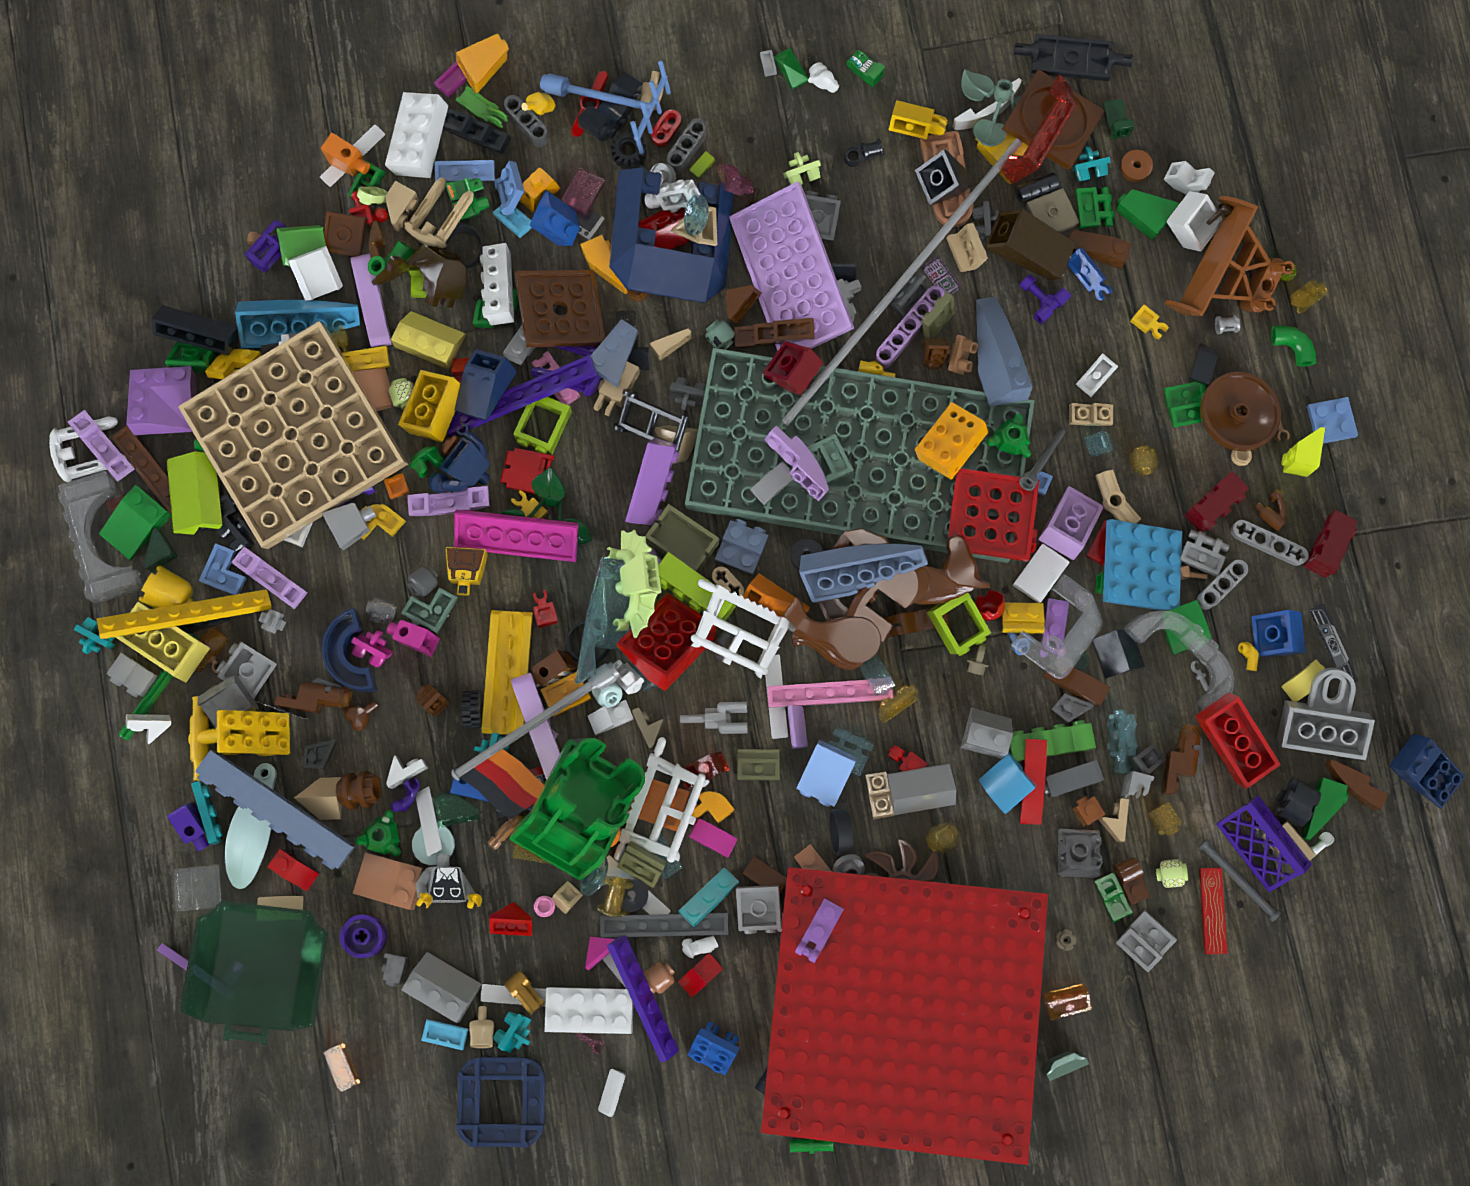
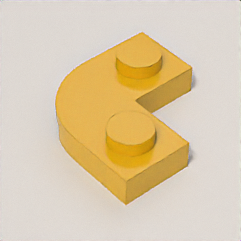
M234 349L229 356L220 354L205 371L208 378L224 379L229 376L234 368H242L261 357L260 351L249 349Z
M371 505L376 517L366 521L370 531L361 539L365 540L377 525L393 537L406 521L386 505Z

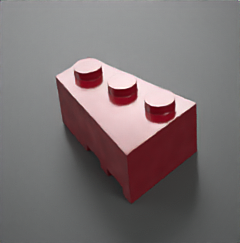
M1231 471L1184 516L1198 531H1204L1205 529L1210 531L1217 524L1216 519L1220 515L1224 518L1232 511L1230 506L1234 502L1239 504L1247 497L1244 493L1249 487Z
M1337 510L1331 512L1303 567L1324 578L1331 574L1334 575L1348 549L1350 539L1354 537L1357 531L1355 527L1358 521Z

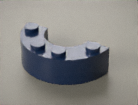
M352 608L337 616L327 628L322 642L323 661L329 673L344 686L359 692H375L378 689L374 672L370 668L353 666L348 657L350 642L356 635L364 632L359 612Z

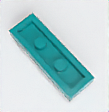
M201 781L191 783L208 843L212 845L221 843L223 832L221 826L216 824L215 821L217 812L215 806L210 804L209 797L211 792L209 786Z
M723 868L679 910V914L695 927L739 885V881L728 870Z

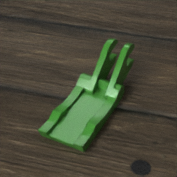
M467 85L462 95L455 99L456 102L483 122H490L502 128V122L499 119L507 122V116L498 110L499 107L496 104L488 101L479 93L475 94L473 89Z

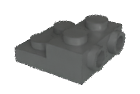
M806 191L805 196L820 237L834 241L841 201L837 200L838 196L826 194V197L823 198L818 197V192Z

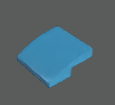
M1010 753L979 779L985 791L1004 814L1009 812L1037 786L1025 774L1021 764Z

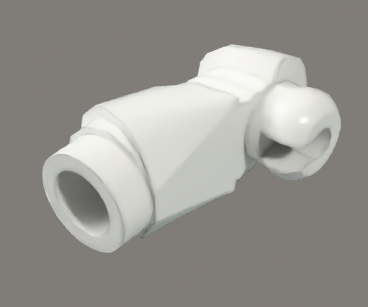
M713 935L695 942L691 938H687L682 942V951L688 957L694 958L698 954L711 953L718 947V944Z

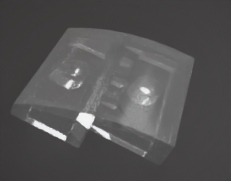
M219 865L174 869L176 912L222 907Z

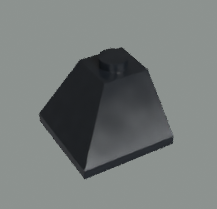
M942 150L915 170L929 205L956 197L973 186L965 167L947 150Z

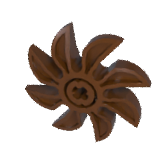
M900 839L897 840L902 858L901 871L895 869L893 857L885 852L875 851L865 855L866 858L887 872L888 878L929 881L935 877L938 870V859L933 851L918 874L912 875L911 868H913L917 861L916 853L910 844ZM875 873L865 874V875H869V876H878V875L875 874Z

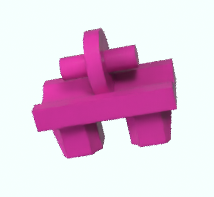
M377 630L375 634L368 631L366 636L360 634L358 637H354L351 642L355 644L352 654L358 658H363L368 651L372 654L369 663L375 667H380L385 659L391 657L393 651L384 647L387 641L381 638L383 632Z

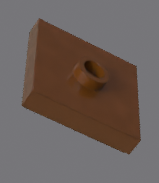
M326 211L323 234L328 252L353 257L362 255L367 218Z

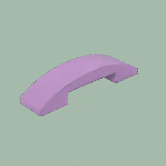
M85 410L68 421L81 440L117 481L135 470Z
M488 486L467 488V490L458 493L407 495L409 516L455 514L456 509L474 511L490 507Z
M243 547L231 562L294 609L307 594L306 591L246 547Z

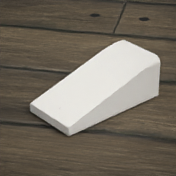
M1102 353L1076 385L1092 397L1118 366Z

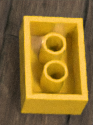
M420 370L398 425L409 434L443 442L455 414L454 409L461 383L453 377Z

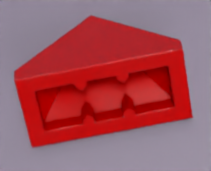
M515 902L489 916L490 934L532 936L533 934L532 917Z

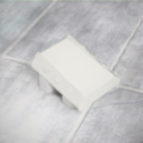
M326 246L289 260L305 300H313L324 294L339 290L343 286Z

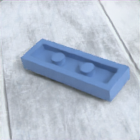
M495 160L434 161L435 181L441 177L445 178L447 182L460 181L467 177L469 180L480 178L481 181L496 180Z

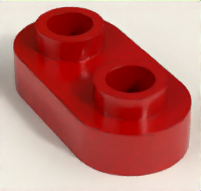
M665 111L654 126L651 140L656 146H666L680 128L682 121L678 111ZM670 120H674V121H675L674 124H670V123H668V122H669ZM662 135L664 138L658 139V136Z

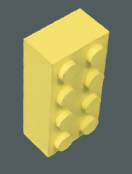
M137 602L131 612L149 610L150 608ZM177 626L116 637L185 683H187L210 649Z

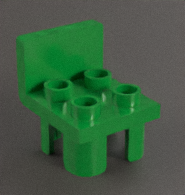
M586 738L579 744L569 739L565 743L531 812L515 826L509 838L512 842L578 880H583L602 864L619 828L626 823L630 815L628 809L634 797L640 793L645 783L643 768L632 759H625L617 767L601 758L599 755L605 750L606 744L596 738Z

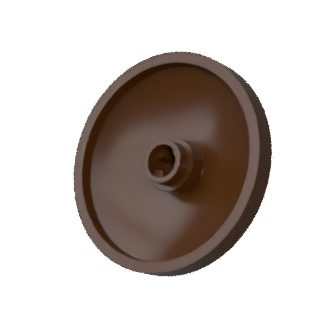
M1230 372L1218 377L1206 388L1200 403V415L1206 431L1217 443L1230 450L1245 452L1262 447L1274 437L1281 421V408L1276 394L1265 381L1246 372Z

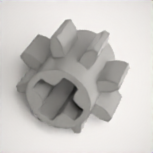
M269 609L268 613L262 612L258 620L263 623L262 629L273 634L277 630L282 631L286 624L282 620L284 615Z

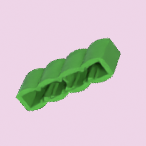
M1085 720L1073 722V726L1065 727V724L1053 725L1052 730H1044V727L1032 729V733L1024 734L1023 730L1013 732L1009 752L1018 762L1023 761L1025 739L1047 740V757L1092 750L1096 748L1091 723L1086 724Z

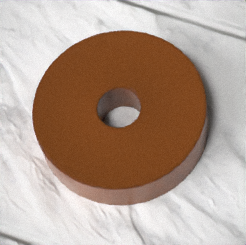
M1142 150L1129 151L1124 155L1120 163L1121 174L1131 182L1146 180L1153 169L1151 157ZM1134 164H1138L1140 168H1135Z

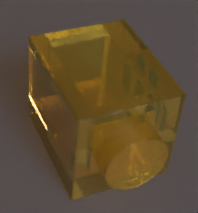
M1170 802L1164 803L1147 813L1160 835L1167 834L1171 836L1178 832V826L1183 824Z

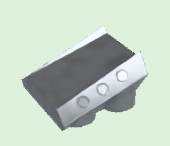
M237 675L228 677L220 684L212 686L205 693L198 696V706L202 707L215 728L217 727V710L256 711L259 707Z
M1058 829V874L1061 877H1089L1093 879L1100 876L1102 856L1100 855L1101 837L1099 830Z

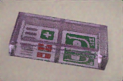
M939 255L922 266L923 271L934 286L941 287L944 293L948 292L952 295L961 289L962 286Z

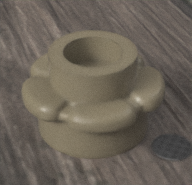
M1065 929L1056 934V945L1059 949H1064L1065 951L1073 949V945L1076 944V936L1072 934V931Z

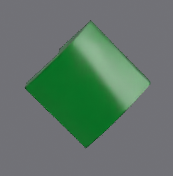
M1190 382L1163 388L1173 428L1202 422L1200 403L1206 390L1205 385Z
M1197 600L1158 615L1166 633L1165 639L1173 656L1212 641L1206 619Z

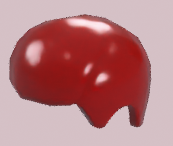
M989 590L986 596L981 597L979 595L977 597L975 605L984 621L995 620L1004 613L1005 599L1004 595L1000 592Z

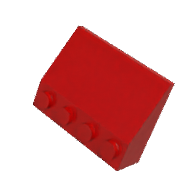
M668 593L654 606L655 611L649 617L648 626L639 632L637 638L633 637L632 629H630L616 645L649 681L664 691L706 649L702 646H691L693 644L691 636L696 634L703 615ZM712 625L706 637L707 640L712 642L715 640L717 626Z

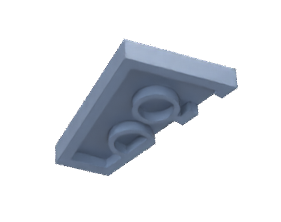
M622 319L591 355L597 375L617 388L638 334L636 328Z

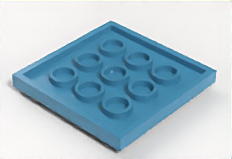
M1113 519L1107 520L1103 602L1168 611L1179 607L1182 531Z

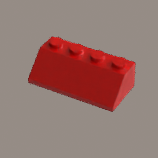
M681 207L673 213L670 210H662L639 221L638 227L656 231L654 247L671 250L677 246L686 245L690 239L670 230L687 215V212L692 211L695 207L690 210Z

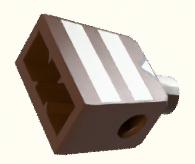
M556 650L532 667L533 679L536 687L540 685L549 686L576 671L578 667L568 651Z

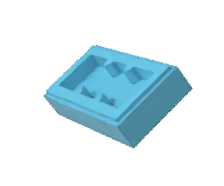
M501 205L493 211L494 216L519 238L532 228L529 226L532 220L516 207L510 215L502 214Z
M426 1019L421 1041L464 1050L469 1028Z

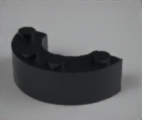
M623 71L612 82L609 94L640 101L643 95L641 92L643 83ZM603 101L597 109L589 105L578 116V125L600 141H605L609 138L613 139L618 129L625 127L627 124L628 116L633 107Z

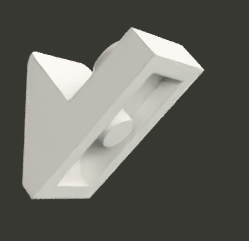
M626 700L610 708L604 706L588 715L595 735L634 720Z
M126 714L127 729L132 731L147 729L146 739L147 743L150 744L171 726L170 715Z
M395 755L387 779V786L393 789L402 784L404 780H409L428 769L426 762L416 758L406 764L407 767L404 768L399 757Z

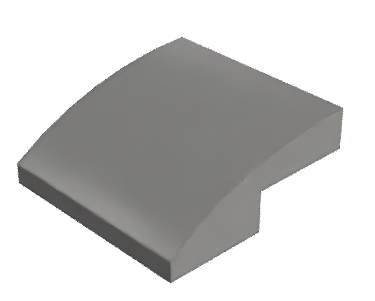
M1144 909L1120 936L1116 944L1149 972L1163 958L1165 952L1177 941V938Z

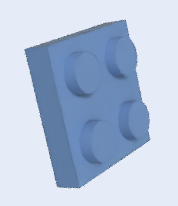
M1348 397L1309 404L1307 406L1313 432L1320 427L1325 428L1323 444L1358 436Z

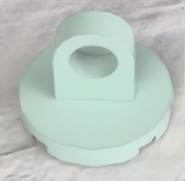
M437 824L442 849L429 857L427 856L422 827L415 833L412 840V850L415 857L422 863L430 866L437 865V855L448 854L451 856L455 848V841L451 831L440 824Z

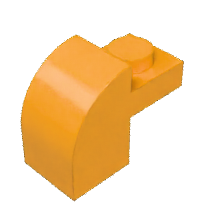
M709 791L699 795L698 799L701 801V804L698 805L696 803L692 816L696 817L697 820V818L708 811L719 824L735 810L724 796L717 792Z

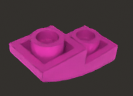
M697 818L688 836L727 858L738 840L700 818Z

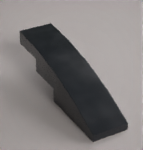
M447 109L443 130L483 148L500 154L504 153L511 140V136L508 133L493 129L490 124L474 120L471 115Z

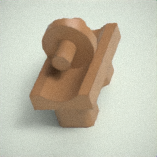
M957 335L955 343L952 344L951 350L947 354L949 355L948 371L964 375V372H972L973 362L968 360L969 353L975 354L977 352L978 344L970 338Z

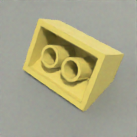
M411 311L399 322L391 341L397 349L450 370L453 359H455L466 334Z

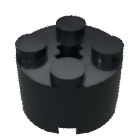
M1293 776L1288 782L1286 791L1282 789L1276 798L1279 803L1275 806L1273 813L1295 826L1303 827L1312 817L1314 805L1318 806L1321 792Z

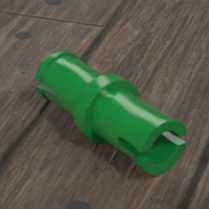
M790 1138V1153L810 1152V1154H814V1151L834 1152L833 1142Z

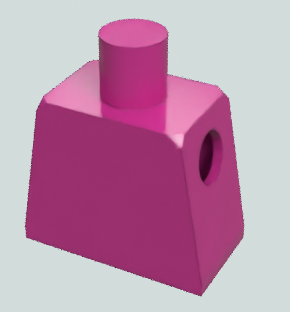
M400 620L398 624L391 622L387 628V633L393 635L392 639L401 645L432 657L440 640L439 637L429 630L404 620Z

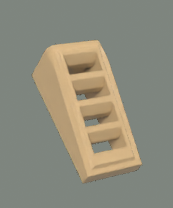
M688 328L649 343L650 349L660 361L691 339V331Z

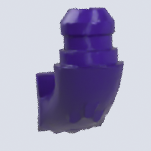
M413 778L411 785L408 779L403 781V786L407 789L406 796L401 798V800L391 803L392 811L405 812L409 809L416 799L415 797L420 787L419 781L416 778Z

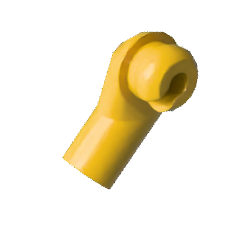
M1249 642L1240 643L1238 651L1248 659L1246 670L1257 671L1259 652Z

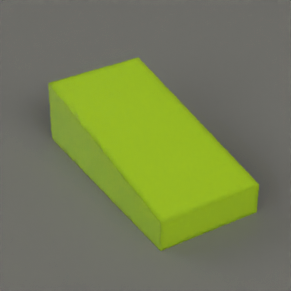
M705 151L690 168V172L699 179L712 166L715 158Z

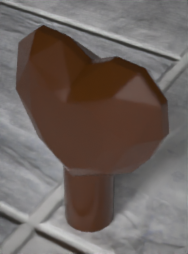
M372 701L365 707L359 705L350 706L345 710L344 717L351 722V727L354 731H361L368 724L369 714L379 706L375 701Z

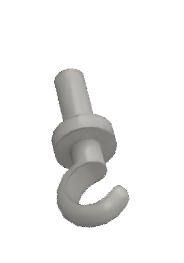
M1193 661L1191 663V670L1197 673L1196 679L1200 680L1204 690H1209L1210 688L1204 678L1206 674L1202 673L1201 669H1195V663L1199 664V661Z

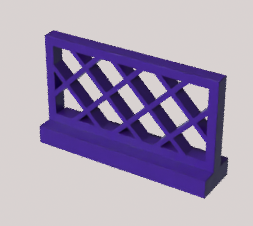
M1259 795L1216 824L1268 892L1275 890L1296 876L1304 874L1312 865ZM1247 810L1252 816V822L1242 820V812ZM1228 821L1237 823L1236 832L1230 831L1225 823ZM1241 825L1251 827V836L1240 833ZM1256 828L1264 831L1266 834L1265 839L1255 837ZM1240 838L1250 841V849L1243 848L1240 845ZM1254 842L1265 844L1264 853L1254 851ZM1269 846L1278 849L1279 857L1268 854ZM1253 855L1264 858L1263 866L1254 863ZM1268 859L1278 862V870L1267 868ZM1282 863L1289 864L1294 872L1291 874L1282 872ZM1266 873L1277 875L1276 883L1271 885L1266 878Z

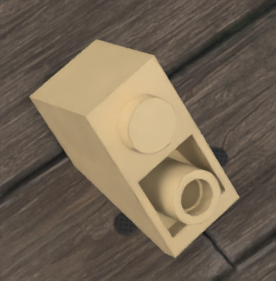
M395 181L386 194L385 199L391 223L394 229L399 231L401 227H404V222L408 221L411 211L417 208L419 198L415 191Z

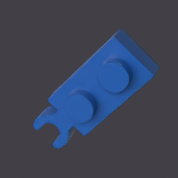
M1079 248L1074 252L1067 265L1089 292L1095 290L1096 298L1100 301L1104 300L1105 297L1102 294V290L1107 294L1112 292L1111 287L1103 283L1106 277L1083 248Z

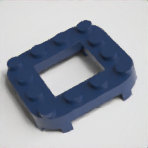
M477 1057L464 1064L457 1078L459 1081L456 1131L460 1138L470 1147L525 1148L535 1143L542 1135L545 1125L546 1076L542 1065L528 1057ZM481 1080L523 1081L522 1124L480 1123Z

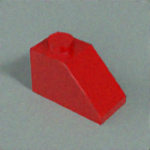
M279 849L267 866L284 879L305 891L309 890L320 874L283 849Z

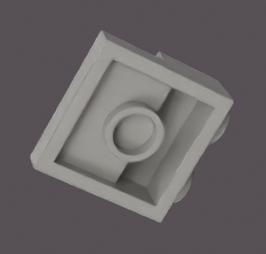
M240 641L239 644L234 643L228 651V654L231 655L226 662L222 660L216 671L219 672L217 677L224 681L228 677L237 675L254 699L277 664Z
M779 885L736 888L739 931H744L745 934L757 933V930H765L766 933H776L778 929L782 928Z

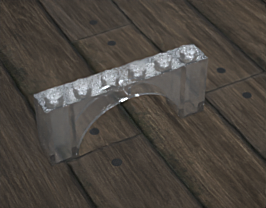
M103 471L58 485L60 491L58 498L65 509L63 517L66 523L69 524L68 536L75 546L73 554L76 561H79L80 568L78 573L81 580H84L85 588H83L86 599L97 604L141 590L143 585L138 569L133 566L113 567L107 565L96 553L91 539V526L96 511L107 499L117 495L113 476L107 471Z

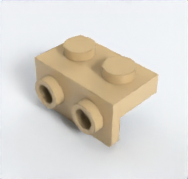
M974 223L966 224L958 233L947 236L946 239L960 272L975 270L988 259Z

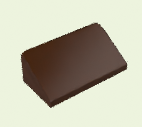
M755 856L742 873L760 886L779 885L780 893L787 882L785 876Z

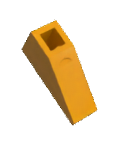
M600 235L580 244L589 268L621 292L627 294V289L609 267L611 252L609 240L605 241L603 236Z

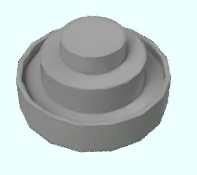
M658 163L652 167L650 172L661 174L660 185L666 182L668 184L676 182V173L670 164Z
M854 854L840 857L833 866V871L863 875L865 870L862 859Z

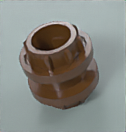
M361 771L358 777L354 773H346L336 784L337 800L349 810L357 809L360 804L363 808H370L381 797L380 780L369 771Z

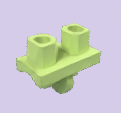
M799 152L794 153L795 159L789 161L790 167L797 165L798 168L783 173L784 178H788L790 185L797 181L802 185L800 173L806 172L809 182L820 178L818 167L821 164L817 160L803 165V162L809 161L808 155L801 157Z

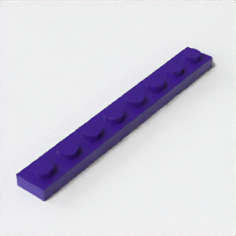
M590 355L506 390L487 421L455 412L447 431L450 437L456 436V429L460 433L465 432L466 429L461 426L462 423L468 426V430L597 376L592 357Z

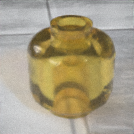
M1149 445L1133 448V452L1129 454L1132 470L1136 473H1141V476L1152 474L1153 469L1158 467L1155 449L1149 447Z
M941 822L928 830L926 842L932 851L944 853L956 846L959 834L954 825Z

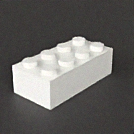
M403 92L385 166L395 175L431 177L448 105L438 94Z
M547 987L545 1032L633 1033L632 999L627 989Z

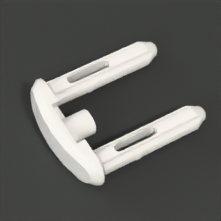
M108 416L94 420V422L101 431L117 425L118 420L115 417ZM72 427L60 430L54 428L50 433L51 457L58 474L65 482L71 483V480L74 478L107 470L98 459L67 467L66 461L74 459L75 453L72 447L62 449V442L78 438L79 436Z

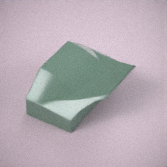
M1067 1051L1050 1058L1043 1070V1074L1046 1080L1051 1081L1089 1063L1085 1056Z

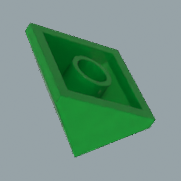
M176 342L165 363L169 368L191 366L195 374H206L205 371L216 359V352Z

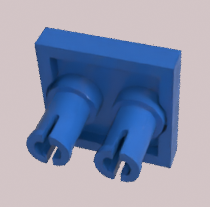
M708 1022L706 1028H701L687 1056L698 1063H703L717 1073L726 1075L739 1050V1047L735 1046L739 1037L735 1034L731 1041L730 1038L733 1033L727 1032L725 1038L722 1039L716 1036L720 1030L719 1026L716 1024L712 1031L711 1028L714 1023Z

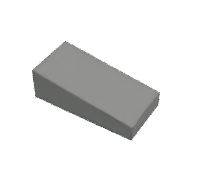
M772 50L760 52L765 77L777 75Z

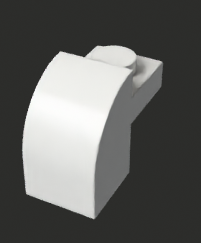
M1186 161L1171 164L1164 180L1174 189L1187 195L1189 191L1199 193L1200 190H1206L1211 183L1214 172L1210 168L1195 170Z

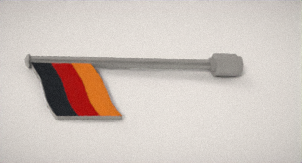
M612 662L609 664L605 663L589 674L591 677L588 679L589 682L458 769H453V778L456 780L461 778L473 786L498 811L511 819L534 805L544 784L522 762L503 749L591 690L599 689L602 691L616 682V678L620 674Z

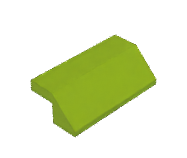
M194 451L168 459L167 470L173 532L194 535L199 527L220 529L222 517L217 472L206 453Z

